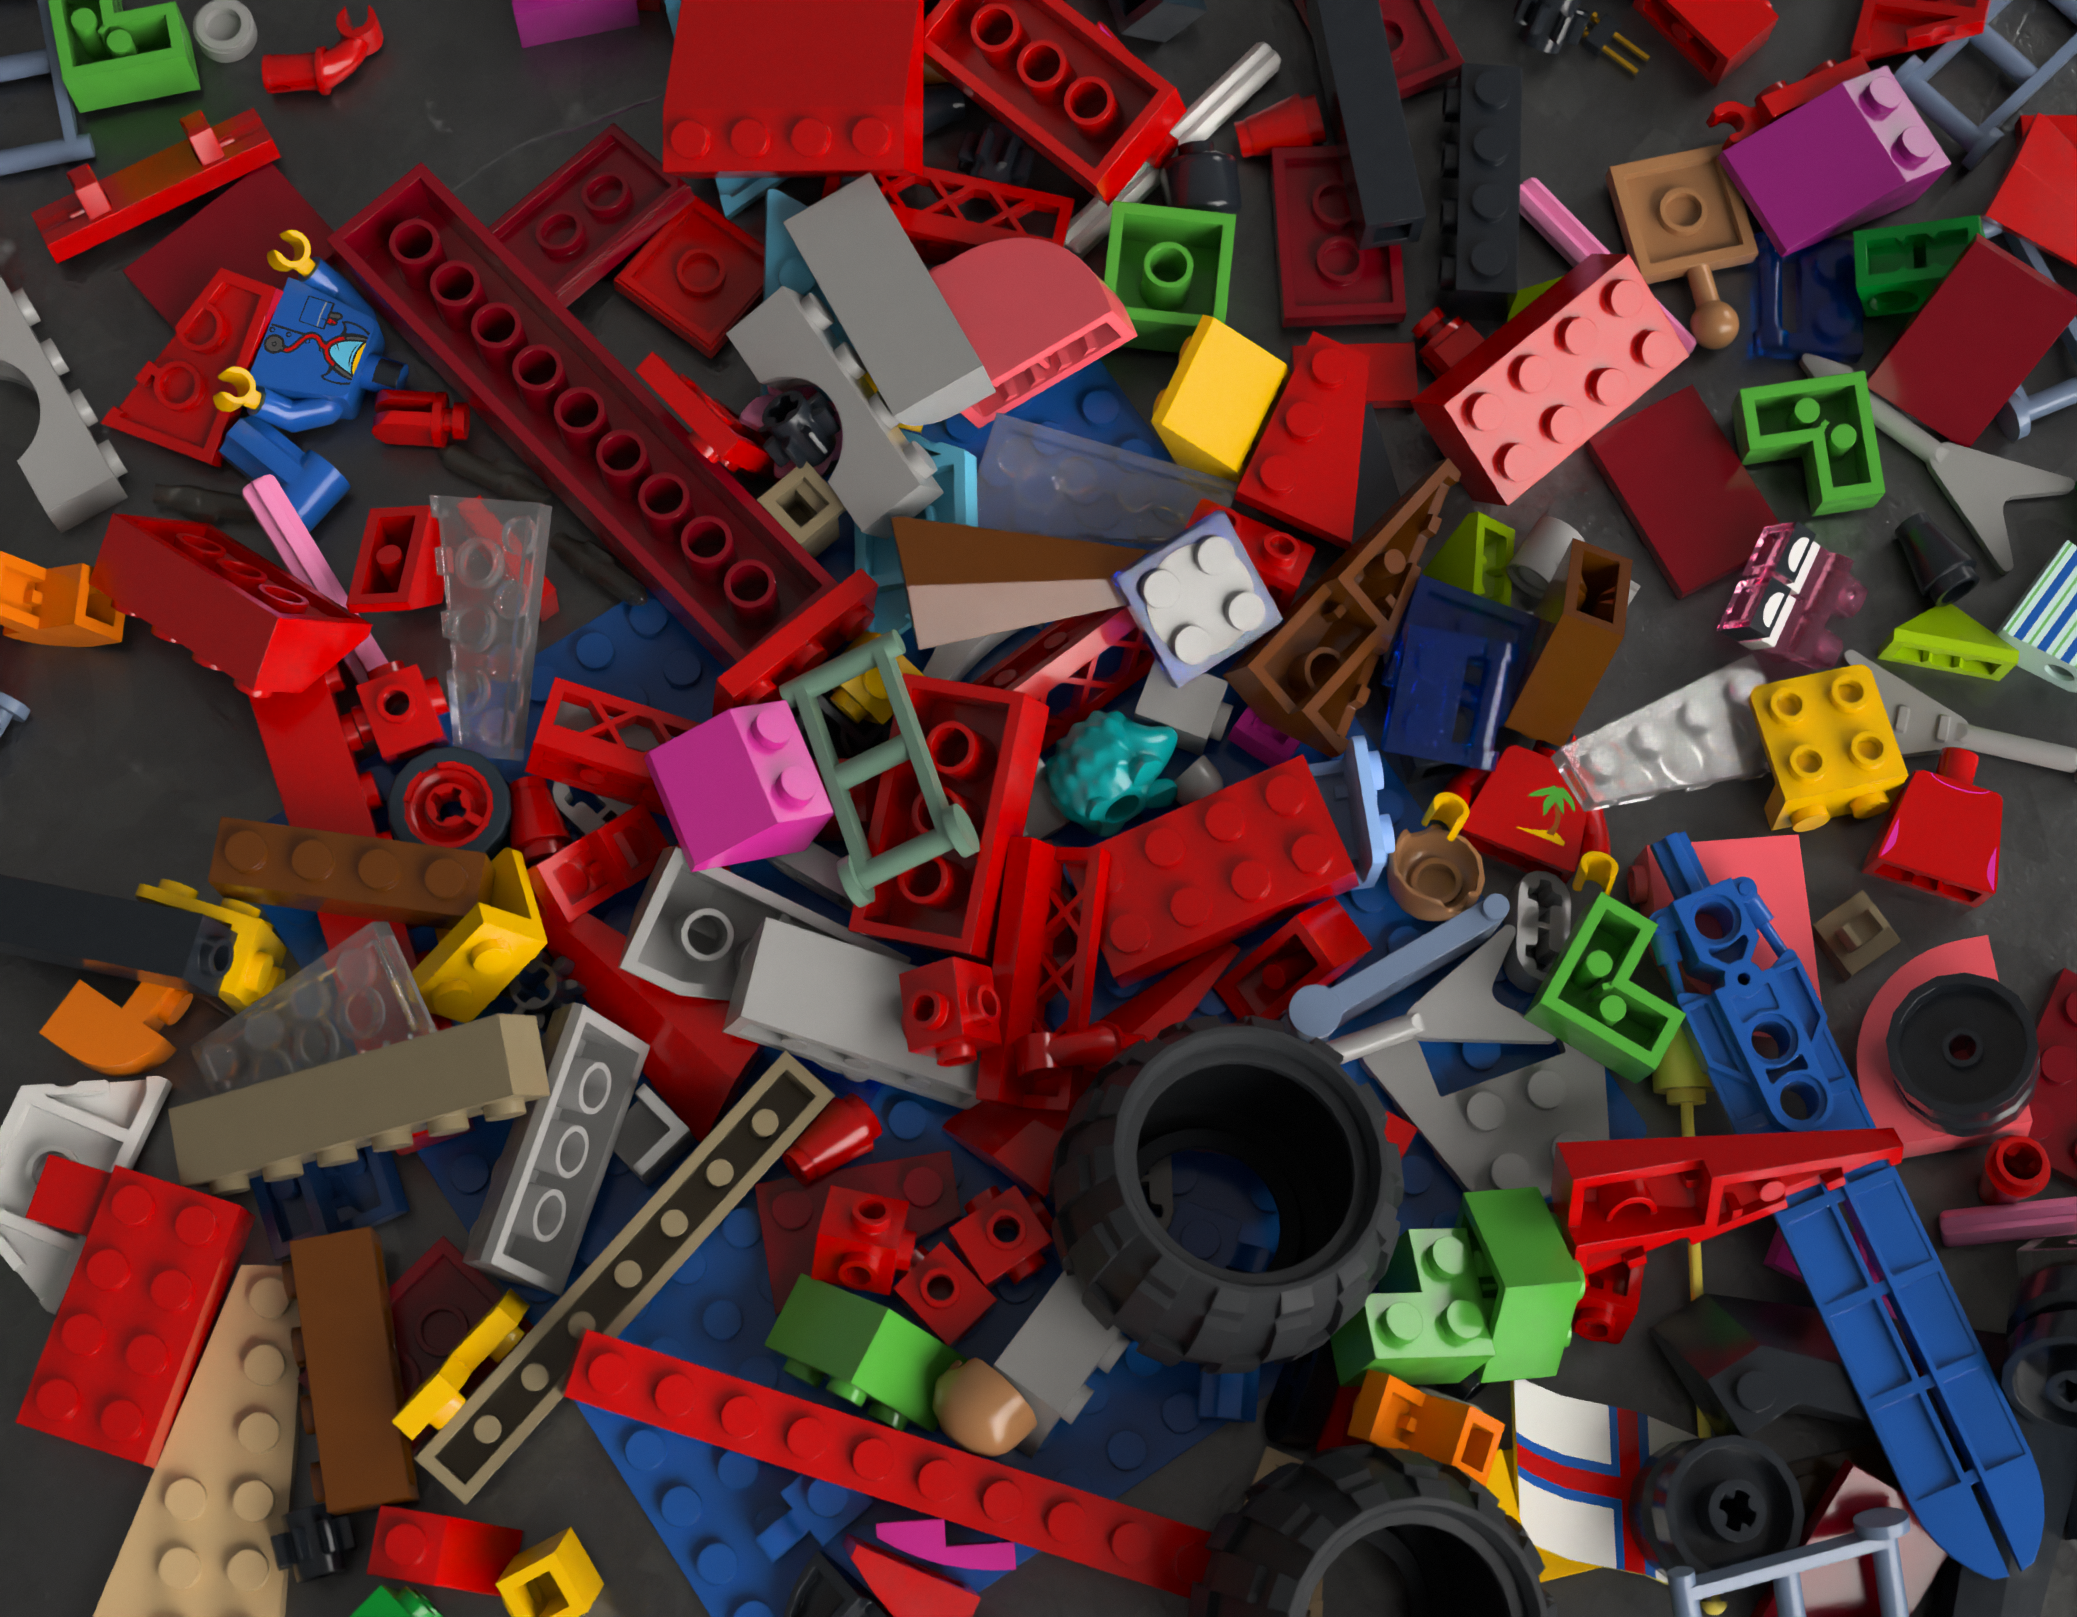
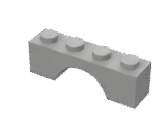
M0 276V380L12 381L29 388L38 395L40 404L38 430L32 443L17 462L46 514L59 532L63 533L127 499L128 496L117 479L127 473V470L110 440L107 439L97 444L88 427L97 423L98 419L80 388L68 393L59 376L70 370L53 340L49 338L40 343L31 328L32 325L40 322L41 319L24 289L20 288L11 293Z
M782 286L727 332L726 335L759 383L783 392L803 387H819L829 396L840 416L843 441L838 463L828 483L862 533L887 540L893 535L890 517L901 515L914 518L944 493L932 476L937 471V466L919 443L914 440L909 443L897 426L900 422L894 418L880 392L877 391L875 393L863 377L868 371L857 351L847 342L840 344L829 328L834 323V318L823 302L812 293L805 296Z

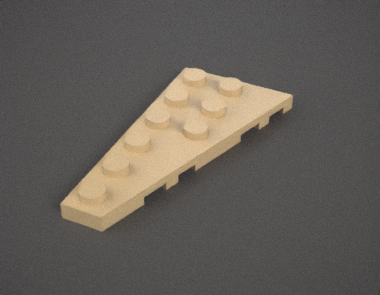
M240 1266L93 1617H285L289 1569L278 1571L270 1537L285 1533L281 1516L292 1512L294 1509L301 1420V1395L303 1394V1385L297 1378L304 1372L305 1367H297L293 1354L291 1330L294 1327H300L301 1323L297 1300L289 1301L286 1296L282 1266Z

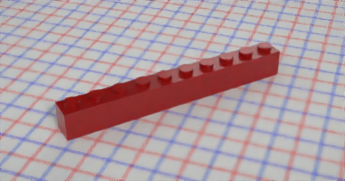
M582 1327L560 1391L564 1397L1189 1599L1192 1581L1202 1582L1212 1553L1205 1549L1204 1546L1213 1532Z

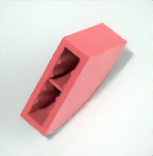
M1033 238L996 240L972 248L947 263L937 265L928 271L978 355L996 390L992 395L960 412L978 429L1138 336L1130 316L1117 295L1078 256L1057 244Z
M1799 834L1691 842L1711 885L1728 878L1733 880L1743 876L1749 877L1755 882L1757 893L1774 916V919L1770 921L1771 925L1786 947L1793 949L1798 958H1800L1822 1004ZM1646 845L1634 860L1635 865L1628 867L1627 886L1631 903H1639L1641 915L1649 918L1655 911L1669 906L1674 901V898L1650 849V845ZM1707 914L1695 915L1696 928L1702 935L1714 940L1722 938V928L1717 919ZM1758 929L1759 939L1751 961L1757 964L1761 971L1770 968L1778 957ZM1649 942L1647 946L1652 959L1662 977L1670 986L1665 966H1657L1652 945ZM1681 962L1677 963L1686 993L1711 994L1710 984L1687 976ZM1752 1032L1753 1036L1771 1037L1764 1032Z
M1988 935L1945 943L1914 957L1900 967L1885 982L1871 1002L1862 1022L1855 1062V1084L1876 1128H1894L1905 1146L1902 1159L1990 1144L2008 1135L2025 1137L2029 1135L2033 1122L2029 1104L2017 1120L1992 1134L1958 1137L1934 1131L1910 1114L1895 1090L1886 1044L1888 1030L1894 1011L1911 990L1936 976L1964 972L1992 978L1999 982ZM1959 1050L1953 1054L1954 1058L1959 1060L1970 1058L1966 1050Z

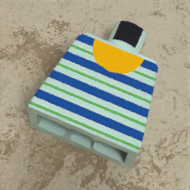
M2067 540L2049 558L1995 632V635L2019 651L2018 664L2016 666L2074 693H2077V546Z

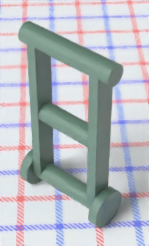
M895 629L779 686L781 697L783 700H787L790 709L796 706L799 708L849 852L848 855L837 860L838 875L847 895L858 907L874 902V886L955 848L962 857L966 858L980 850L977 833L967 813L957 803L948 805L896 657L904 654L906 649L901 636ZM878 667L901 734L839 763L817 696ZM911 759L935 828L872 857L849 788Z

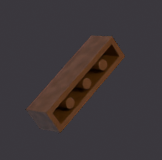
M221 816L208 882L223 898L243 902L452 930L478 902L490 906L496 870L487 854L483 852Z
M369 1226L289 1241L292 1260L282 1262V1277L288 1300H297L301 1326L292 1328L291 1341L297 1367H307L310 1393L301 1395V1413L307 1435L316 1434L320 1461L311 1462L310 1464L311 1484L316 1502H326L327 1513L342 1516L379 1509L380 1505L394 1506L420 1501L411 1439L392 1422L405 1404L381 1235Z

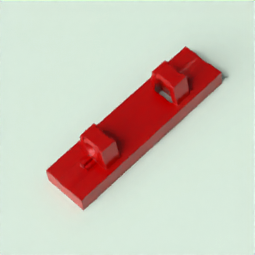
M253 107L213 127H210L201 110L195 111L179 119L188 139L99 181L88 163L67 172L66 176L75 192L31 212L56 264L280 158L277 147L255 108Z

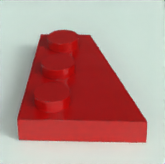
M220 268L176 324L175 336L154 362L148 360L134 378L138 383L119 407L113 405L100 423L220 468L223 458L219 449L226 439V433L238 421L243 405L231 412L221 411L215 406L213 396L219 392L230 393L238 397L236 387L230 382L220 380L218 375L231 367H242L249 373L251 372L275 309L284 292L276 287Z
M1312 332L1236 490L1235 500L1345 550L1350 548L1353 535L1370 356L1317 332Z
M653 351L635 369L693 429L687 436V439L708 460L714 464L719 460L730 471L735 473L739 470L751 481H754L758 476L773 483L781 480V478H777L774 475V460L762 447L766 441L757 431L742 424L739 421L740 415L719 399L715 398L713 400L683 373L678 376L667 362Z
M860 568L716 679L712 718L731 708L783 700L779 691L780 685L820 666L843 642L854 640L870 626L875 618L873 611L879 585Z

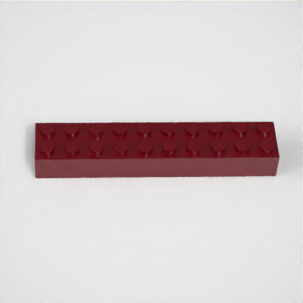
M422 162L326 239L340 273L350 281L434 370L469 403V406L726 670L733 667L839 585L718 461L715 464L712 463L687 439L690 433Z

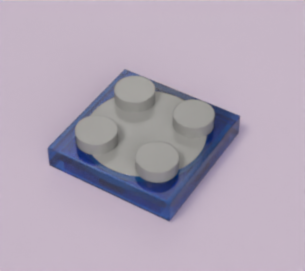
M1222 510L1214 511L1110 576L1168 682L1174 688H1180L1285 622L1225 511Z

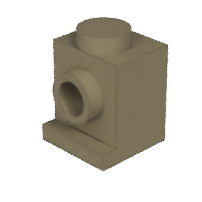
M807 461L803 468L795 467L757 499V502L814 559L840 537L838 517L846 511V508L831 486Z

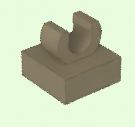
M1863 890L1811 926L1814 941L1845 981L1901 942V939L1892 929L1889 922Z

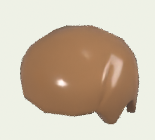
M1433 824L1424 830L1410 833L1408 829L1400 832L1395 841V852L1389 853L1388 866L1386 867L1389 893L1403 911L1419 920L1446 921L1454 918L1476 904L1485 883L1481 855L1463 836L1457 835L1455 840L1452 842L1448 841L1446 837L1450 831L1443 830L1438 824Z
M972 1358L963 1366H961L963 1363L960 1360H956L939 1376L934 1387L932 1407L942 1432L960 1449L977 1456L995 1457L1007 1453L1015 1448L1036 1427L1037 1420L1032 1408L1000 1373L983 1360Z

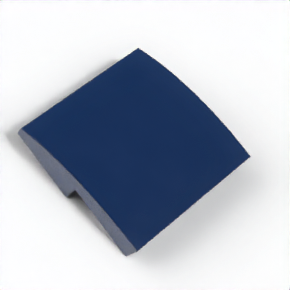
M372 1145L357 1149L358 1160L351 1163L331 1167H318L316 1160L303 1164L304 1175L276 1182H264L263 1175L251 1178L250 1182L275 1261L291 1258L289 1241L369 1226L372 1228L409 1212L410 1208L391 1151L373 1152Z

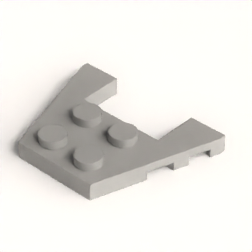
M1558 1038L1556 1042L1561 1052L1560 1055L1446 1096L1439 1095L1419 1042L1414 1039L1358 1058L1362 1069L1371 1079L1374 1078L1393 1101L1392 1105L1404 1120L1418 1128L1419 1134L1433 1149V1155L1464 1193L1539 1187L1543 1198L1552 1196L1551 1183L1556 1142L1610 1140L1605 1066Z

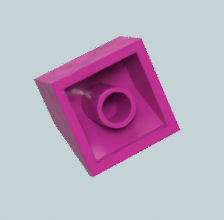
M787 700L728 709L654 748L644 757L691 872L805 851L835 813Z

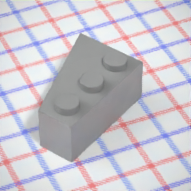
M1066 1270L1063 1271L992 1367L1023 1396L1034 1412L1037 1420L1036 1427L1016 1446L1017 1449L1031 1459L1060 1418L1072 1424L1095 1391L1085 1383L1095 1369L1099 1367L1108 1374L1131 1342V1340L1121 1334L1123 1331L1113 1325L1107 1331L1082 1304V1294L1085 1290L1077 1276H1067Z

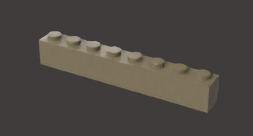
M785 1050L416 1456L415 1460L466 1505L564 1397L560 1391L582 1327L617 1338L829 1103L835 1094Z

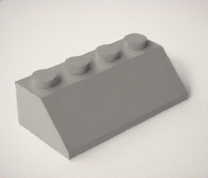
M574 1002L553 1011L547 1030L540 1039L551 1096L525 1102L526 1114L514 1117L502 1154L493 1167L491 1184L478 1220H476L470 1230L468 1247L462 1261L497 1279L562 1296L650 1048V1045L592 1009Z

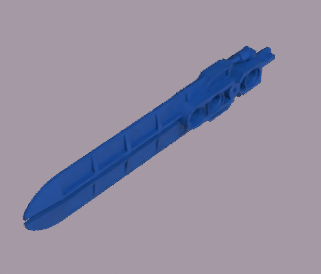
M1685 831L1672 833L1665 836L1663 840L1651 844L1650 849L1674 898V901L1669 906L1655 911L1648 918L1658 924L1650 940L1657 966H1665L1674 998L1672 1006L1686 1013L1680 1025L1702 1073L1708 1076L1735 1135L1875 1129L1876 1126L1826 1024L1827 1014L1796 952L1786 947L1771 925L1770 921L1774 919V916L1757 893L1755 882L1749 877L1743 876L1733 880L1728 878L1711 885ZM1707 914L1717 919L1722 928V938L1714 940L1702 935L1696 928L1695 915ZM1758 929L1778 957L1770 968L1761 971L1757 964L1751 961L1759 939ZM1681 962L1687 976L1710 984L1711 994L1686 993L1677 963ZM1752 1032H1764L1773 1037L1779 1050L1777 1059L1764 1058L1755 1051L1751 1041ZM1781 1092H1794L1803 1099L1807 1109L1805 1120L1793 1119L1784 1112L1780 1103ZM1884 1159L1878 1160L1845 1173L1846 1185L1838 1187L1833 1191H1828L1820 1183L1787 1196L1788 1207L1772 1213L1904 1497L1920 1526L1945 1553L1971 1571L1993 1580L2010 1577L1970 1485L1976 1483L2020 1572H2022L2035 1562L2042 1540L2045 1516L2044 1494L2040 1474L2031 1450L1895 1166L1890 1167ZM1841 1202L1880 1281L1878 1283H1874L1837 1205ZM1886 1294L1924 1376H1918L1881 1296ZM1929 1388L1969 1469L1966 1472L1963 1471L1925 1391Z

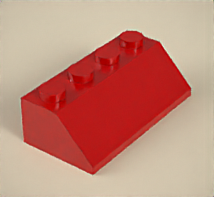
M112 513L89 582L91 586L112 599L110 605L113 609L132 617L144 619L152 625L150 631L153 635L171 643L184 645L193 651L191 656L193 661L213 670L224 671L234 678L233 686L236 689L258 698H270L272 692L302 693L368 638L373 626L216 527L203 522Z

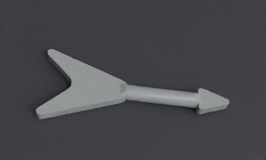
M1805 353L1799 361L1801 368L1809 379L1853 372L1851 366L1809 353ZM1869 391L1874 426L1926 462L1929 473L2000 575H2007L2013 569L2014 563L2003 514L2005 502L2015 499L2065 495L2074 488V480L1954 443H1941Z
M1850 649L1842 656L1841 662L1844 667L1862 664L1872 671L1902 758L1940 754L1942 748L1957 747L2073 773L2074 781L2077 783V748L1970 725L1957 713L1858 652Z
M1507 924L1417 1001L1404 1015L1325 1043L1344 1056L1341 1063L1344 1064L1411 1039L1425 1042L1551 1044L1557 1038L1525 1020L1523 1014L1503 1006L1493 996V983L1516 934L1515 927Z

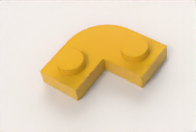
M510 1288L452 1348L441 1367H438L412 1393L392 1422L411 1440L428 1423L439 1431L466 1402V1399L459 1391L477 1366L488 1355L496 1363L500 1362L524 1336L525 1332L517 1325L530 1306Z

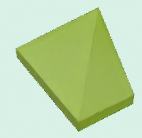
M1478 511L1467 514L1423 570V575L1431 601L1461 633L1495 649L1508 648L1512 591V581L1506 573V566L1514 556L1515 530Z
M1953 604L1943 607L1935 606L1896 627L1879 645L1877 659L2000 681L2018 664L2019 651Z

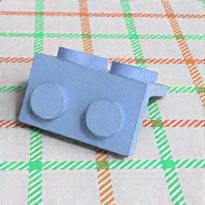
M1365 735L1350 737L1342 760L1308 764L1356 871L1359 886L1351 890L1374 887L1383 867L1388 866V853L1395 852L1394 832L1390 815H1379L1377 805V790L1384 788L1380 754L1378 750L1368 752Z

